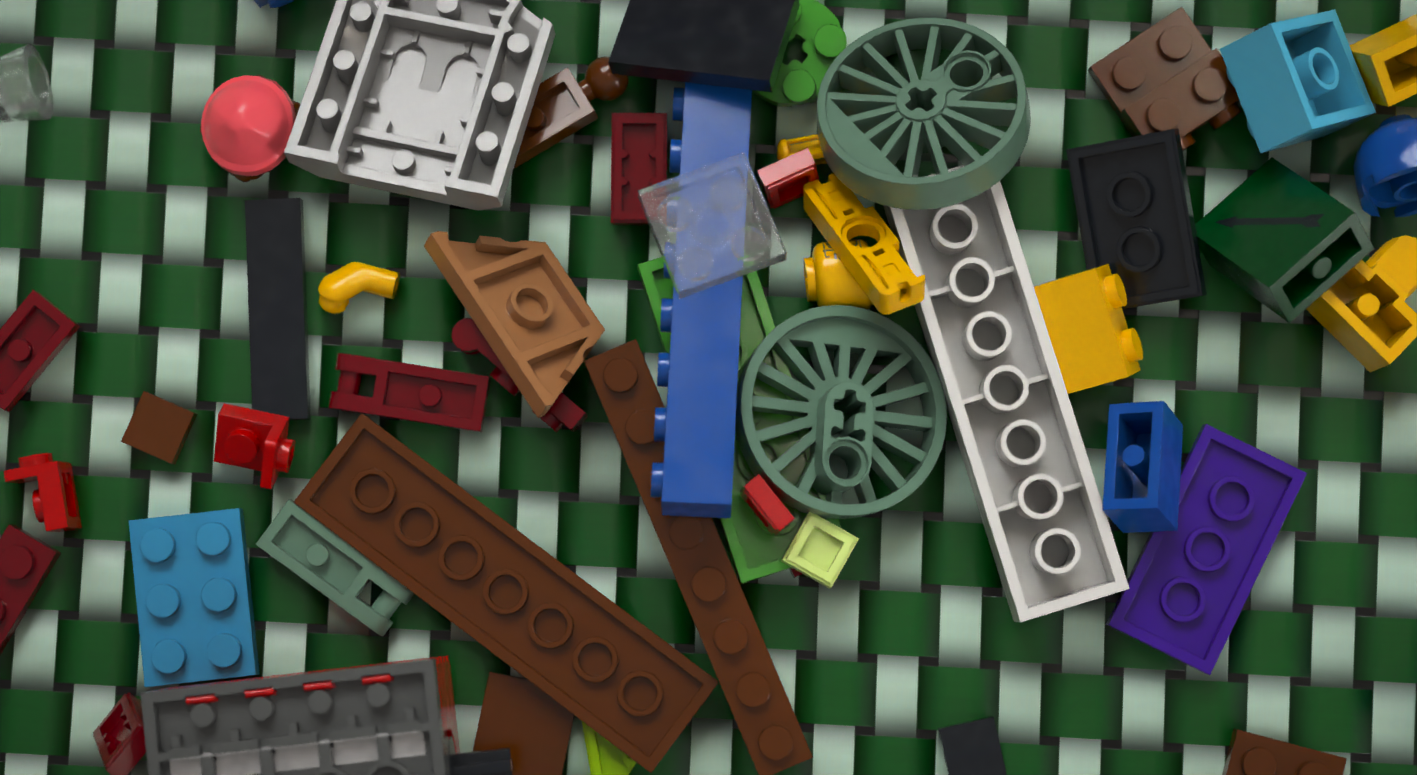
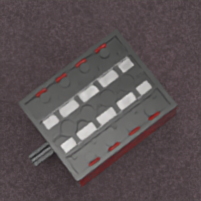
M448 655L177 686L140 693L149 775H513L510 747L460 753L451 665Z

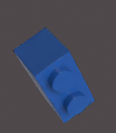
M1165 401L1109 404L1102 510L1123 533L1178 531L1183 424Z

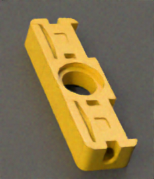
M834 173L828 176V182L821 184L819 180H814L804 185V211L880 313L891 314L924 300L925 275L916 277L899 254V240L873 206L864 208L852 190L846 187ZM857 236H869L874 238L877 244L872 247L860 248L852 245L849 241Z

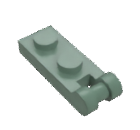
M288 499L256 543L258 547L380 636H384L392 626L393 622L390 620V617L401 602L407 605L414 596L412 591L299 507L291 499ZM370 580L383 589L372 606L358 597Z

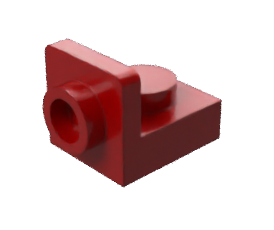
M224 403L218 414L214 462L261 471L260 488L272 490L280 472H289L294 457L295 440L287 439L289 417Z
M41 453L18 458L19 468L3 471L5 482L19 484L38 481L39 489L34 490L32 496L33 507L37 520L40 523H45L46 531L64 532L82 528L71 463L53 461L52 453Z

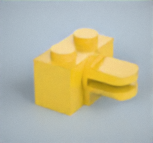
M1403 235L1385 242L1366 262L1363 260L1358 262L1306 308L1369 372L1390 365L1417 337V313L1405 302L1417 289V238Z

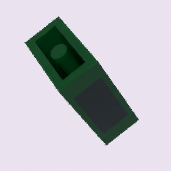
M1273 157L1195 224L1199 248L1209 265L1288 323L1292 322L1374 249L1353 210Z

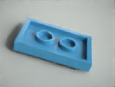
M235 508L128 520L145 687L259 675L243 509Z

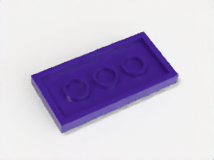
M1208 424L1202 425L1181 468L1178 531L1150 532L1127 580L1130 589L1121 592L1106 625L1204 674L1211 675L1307 473Z

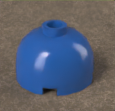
M1396 115L1384 120L1379 128L1366 138L1356 153L1353 165L1356 191L1362 210L1371 216L1380 217L1378 208L1396 207L1394 210L1395 217L1417 214V118H1412L1410 115Z

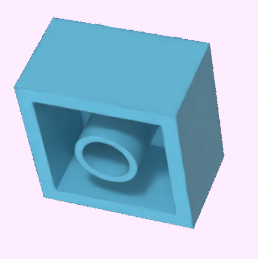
M1335 9L1270 23L1220 49L1226 64L1228 79L1237 92L1247 118L1248 130L1255 139L1260 153L1325 137L1376 113Z

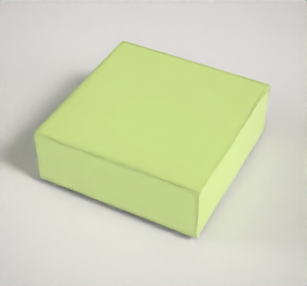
M808 512L781 562L831 589L859 538L819 515Z

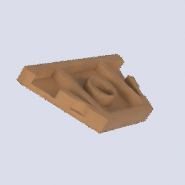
M436 231L431 233L424 245L425 249L538 418L545 416L605 331L604 327L546 242L528 240L508 242L499 237L479 236L476 243L449 241L448 232Z

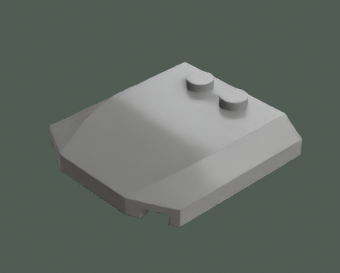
M336 0L284 154L289 163L321 178L473 210L501 207L556 35L553 24L544 17L543 20L538 18L523 6L521 0Z

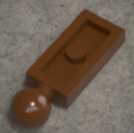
M605 56L595 59L588 66L585 79L577 83L568 67L540 83L514 168L597 120L598 116L590 101L595 98L603 101L619 98L627 89L629 76L612 74L608 62L610 57Z

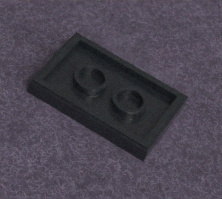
M630 0L608 61L611 72L618 75L772 92L800 6L799 0Z
M1179 129L1066 149L1086 269L1089 270L1109 264L1112 275L1118 274L1120 276L1127 296V305L1122 307V309L1207 295Z

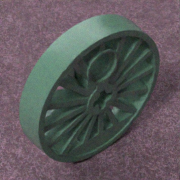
M906 19L883 25L859 37L848 45L832 62L821 82L817 100L818 137L821 151L831 171L846 187L856 194L875 203L899 209H937L964 202L985 192L999 182L1016 164L1025 148L1030 132L1031 114L1029 98L1022 71L1012 53L999 40L984 30L951 19ZM926 49L921 80L918 79L909 50ZM941 49L952 50L949 57L938 67ZM894 54L898 55L905 78L885 59L886 57ZM868 67L879 79L861 71ZM998 73L1002 76L999 78L992 79V77ZM845 88V89H847V90H849V91H852V92H854V93H841V92H842L843 89ZM1011 98H1016L1017 103L999 102ZM989 125L1009 126V128L1004 132ZM966 140L990 151L981 156ZM945 146L964 167L949 172L941 148ZM906 148H908L904 174H902L894 165ZM922 153L930 154L936 175L918 177Z
M828 305L811 308L786 319L776 326L757 346L743 368L738 381L735 432L744 459L755 476L760 474L782 502L806 514L810 512L827 519H850L888 509L907 498L925 481L935 466L943 447L947 425V407L942 383L934 364L923 347L904 328L889 318L864 308L847 305ZM794 346L808 349L814 370ZM771 348H773L800 382L762 362ZM827 350L834 351L833 368ZM850 353L860 354L849 376ZM875 356L895 359L864 386L861 384ZM904 366L915 382V385L874 397L871 396L876 389ZM755 379L763 381L795 400L754 396ZM920 396L923 416L877 411L876 409ZM837 402L840 403V411L834 410V405ZM752 411L802 418L756 431ZM843 413L849 414V419L845 422ZM881 427L923 431L921 448L913 446ZM812 428L811 431L773 463L770 462L760 444L761 442ZM877 445L914 465L905 479ZM810 446V458L795 487L779 472ZM830 455L839 456L845 461L848 468L847 479L838 478L833 474L829 466ZM870 468L875 471L890 489L891 493L886 497L876 499L869 478ZM811 486L818 493L826 495V501L809 495ZM854 487L859 504H842V494Z

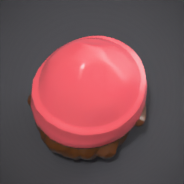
M244 75L224 82L211 94L202 113L200 133L207 152L215 163L242 182L260 178L264 173L273 170L286 158L284 151L300 103L290 99L287 91L276 81L267 79L262 75Z

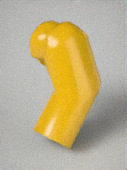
M350 262L323 277L318 286L320 294L318 303L324 311L339 314L346 310L349 299L362 291L394 299L400 281V273L361 262Z

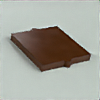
M490 671L473 752L510 747L513 775H562L575 715L528 679Z

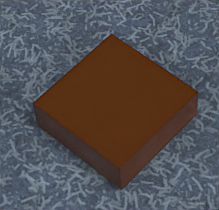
M143 391L121 442L168 463L176 464L198 414Z

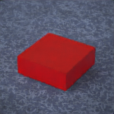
M808 148L757 170L763 194L771 209L802 197L804 185L808 182L819 180L816 163Z
M760 474L755 476L741 489L740 496L771 534H778L795 519Z

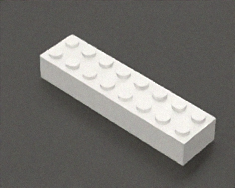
M964 165L948 169V171L957 170L964 167ZM997 182L985 192L969 200L937 209L907 210L883 205L890 229L899 240V254L916 277L925 275L924 300L914 304L932 363L942 383L948 414L1014 622H1024L1130 589L1107 516L1102 510L1103 503L1001 182Z

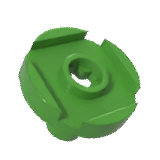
M799 0L800 6L788 41L791 42L794 38L803 42L801 50L807 55L806 59L802 63L795 59L790 61L788 65L781 63L772 92L752 90L760 99L772 105L792 107V105L816 102L826 71L836 57L846 48L847 37L838 19L827 7L816 0Z

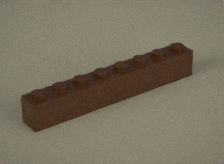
M634 339L584 360L758 775H773L813 758L712 518L662 515V498L651 497L652 463H664L665 442L654 441L656 407L665 408L637 340Z

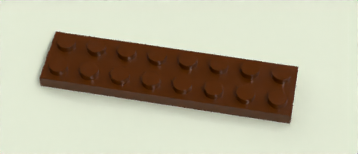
M363 413L360 414L294 501L299 507L650 773L654 771L719 684L716 679Z

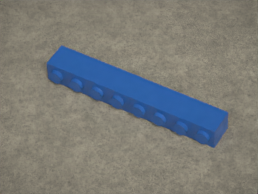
M685 82V88L674 87L673 121H683L682 140L671 139L670 173H680L679 192H668L666 224L677 226L676 245H665L663 278L674 279L673 299L662 298L660 332L671 333L670 353L659 352L657 386L668 387L667 408L656 407L654 441L665 442L664 463H652L651 497L662 498V515L731 519L752 90Z

